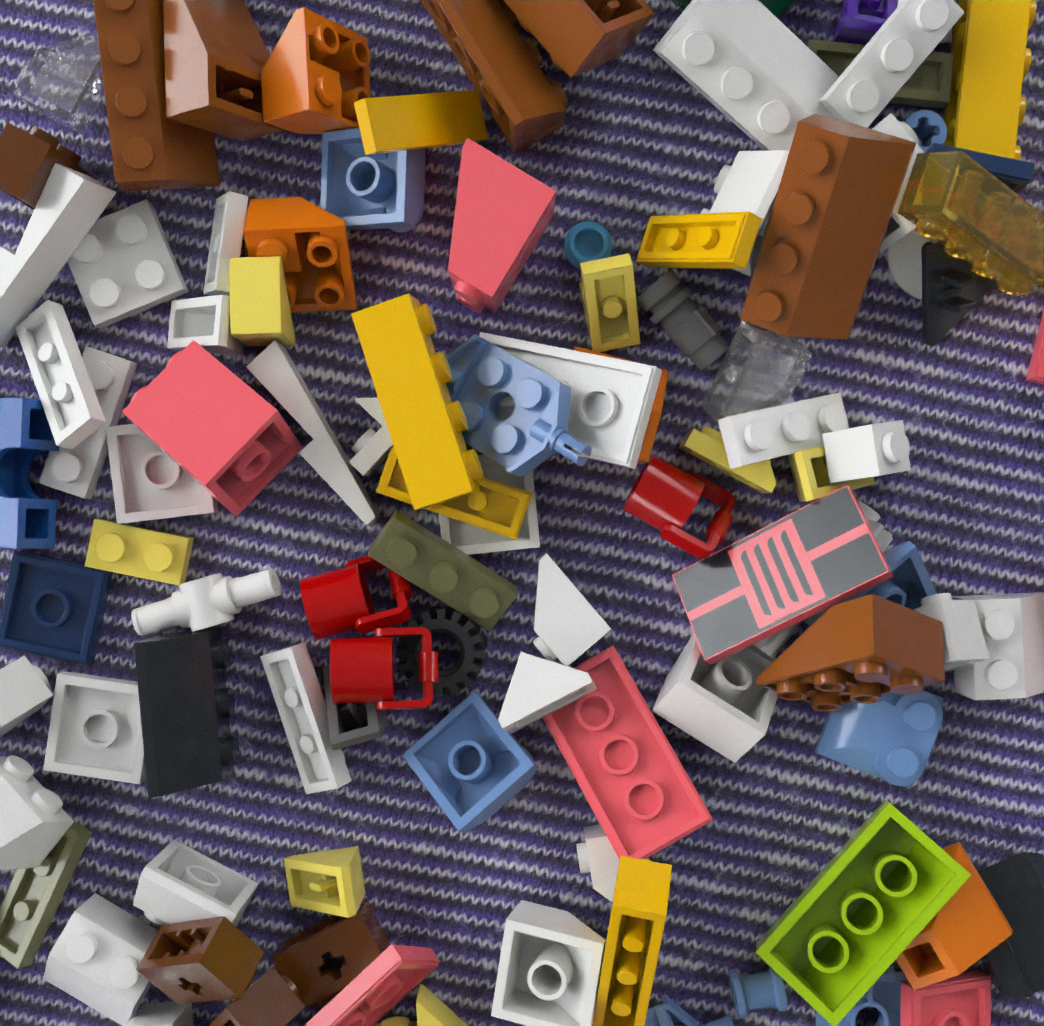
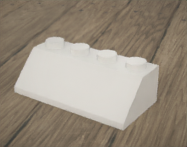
M692 0L653 49L658 56L764 151H790L798 121L815 113L835 118L819 101L839 76L758 0Z

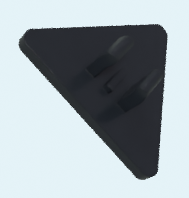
M926 242L921 248L923 343L934 346L1002 279L1004 271L1002 268L932 242Z

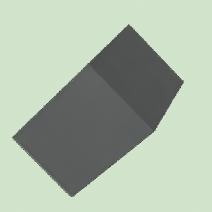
M330 665L323 667L330 745L333 751L382 737L390 725L386 710H376V702L333 704L331 698Z

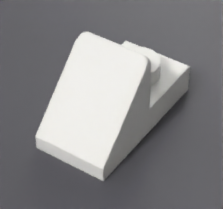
M378 397L355 398L354 400L382 425L377 432L372 428L367 430L352 447L356 455L349 463L363 476L370 477L388 458L393 443Z

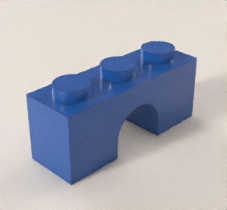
M0 398V548H55L57 500L38 497L33 492L29 481L30 466L34 458L44 451H59V446H56L41 400Z

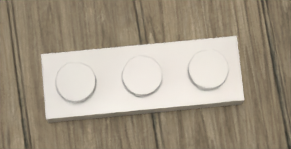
M903 0L819 102L836 119L868 128L964 14V11L954 0Z
M47 300L16 327V331L56 446L73 449L106 421L64 307Z
M86 346L82 358L106 422L75 448L68 449L59 446V451H50L39 483L84 499H92L108 452L106 427L116 426L137 363Z
M840 392L736 414L718 420L730 469L791 455L794 452L824 446L823 433L849 429Z
M303 642L260 656L306 794L338 789L351 782L352 780L342 750L333 751L330 745L327 707L306 643Z

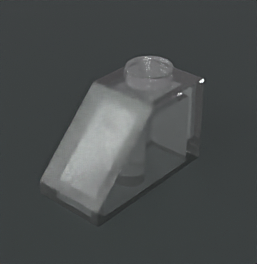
M97 31L36 50L32 60L22 67L17 79L18 86L14 92L32 110L84 136L105 95Z
M741 321L701 407L718 426L719 419L773 407L791 397L798 381L803 378L806 372L807 363L812 353L794 337H787Z

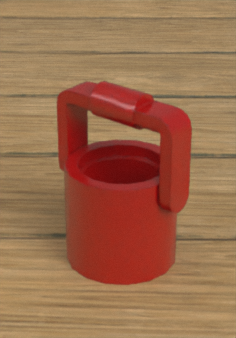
M651 455L649 462L645 464L631 488L622 510L660 530V536L666 541L697 558L706 559L717 545L724 542L733 521L731 512L735 505V497L729 491L695 473L687 474L655 455ZM700 495L720 505V509L714 513L705 534V543L681 530L696 506Z
M369 556L348 561L344 568L301 579L300 587L303 606L313 635L319 640L355 629L359 633H368L378 628H386L407 621L411 616L408 601L412 597L410 581L390 570L389 579L393 599L397 601L398 607L375 613L365 573L386 567Z
M425 627L375 629V637L331 639L330 684L333 704L376 702V710L425 709L431 706L433 702V683L439 682L438 652L432 651V636L429 629ZM422 637V652L418 653L419 683L423 684V700L394 701L392 638Z

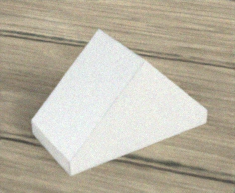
M214 295L171 300L167 348L184 350L194 340L209 353L243 356L244 344L231 335L230 296Z
M521 652L498 718L502 729L512 734L597 690V687L587 672Z

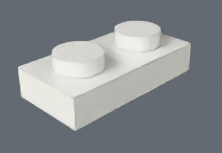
M228 191L216 199L203 291L205 295H230L229 262L230 258H240L242 240H245L243 229L248 212L246 211L247 195Z

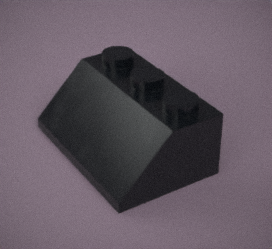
M221 628L194 632L164 633L134 643L148 798L160 797L223 781L234 771V766L238 765L240 751L237 737L231 736L229 717H233L235 712V698L232 688H226L225 668L230 666V648L227 639H222Z

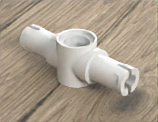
M274 569L234 579L231 576L223 577L222 573L210 575L178 585L179 590L173 592L171 597L133 609L131 612L132 623L135 631L140 636L180 626L183 629L191 628L192 632L234 620V614L240 613L244 606L280 596V581Z

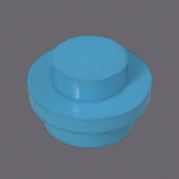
M592 221L576 224L569 230L565 238L564 252L566 258L575 268L580 269V263L610 257L612 239L609 232L602 225Z

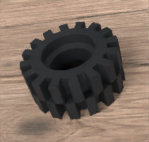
M433 607L422 611L406 624V627H425L429 629L431 635L447 633L454 637L460 646L458 662L449 669L439 670V682L433 683L435 698H443L447 694L454 696L459 694L465 687L468 688L474 683L475 678L482 669L485 658V640L477 623H474L470 618L452 607ZM399 637V644L396 648V657L399 658V664L397 665L399 671L405 674L407 677L405 681L411 687L413 685L420 689L419 693L423 694V684L419 683L418 653L422 652V637Z

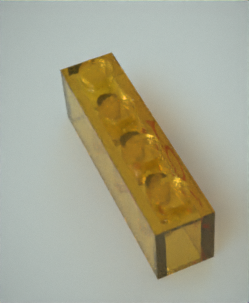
M963 151L917 153L898 214L913 223L918 234L936 239L945 246L944 251L947 254L964 259L973 265L972 271L974 273L992 278L999 283L998 289L1014 296H1028L1029 291L1044 292V215Z

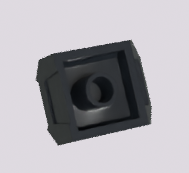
M1023 852L978 871L1013 929L1011 936L981 958L987 974L991 975V983L1005 997H1032L1034 993L1044 989V855Z

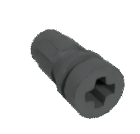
M670 268L636 298L637 305L644 313L648 310L651 312L652 316L649 319L653 324L656 325L659 322L686 357H689L697 368L702 371L719 358L730 345L718 332L721 329L720 326L703 306L697 307L688 297L692 292L687 287L682 289L678 285L681 280Z

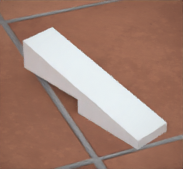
M57 163L54 164L17 250L0 246V347H5L16 333V327L29 315L117 193L116 191L88 175Z
M274 340L246 367L313 438L299 452L301 456L366 525H373L381 518V515L353 466L349 463L348 457L285 346Z

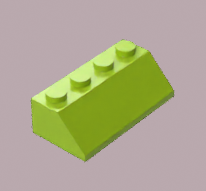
M884 800L756 943L755 953L829 1024L837 1026L967 881L971 874L890 802Z

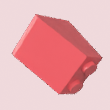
M467 138L462 146L448 273L453 290L458 294L456 299L460 303L481 314L484 308L495 314L554 217L556 191Z
M194 340L184 350L175 353L168 361L166 368L148 386L139 389L132 397L130 404L122 411L143 434L235 517L255 499L303 448L276 408Z

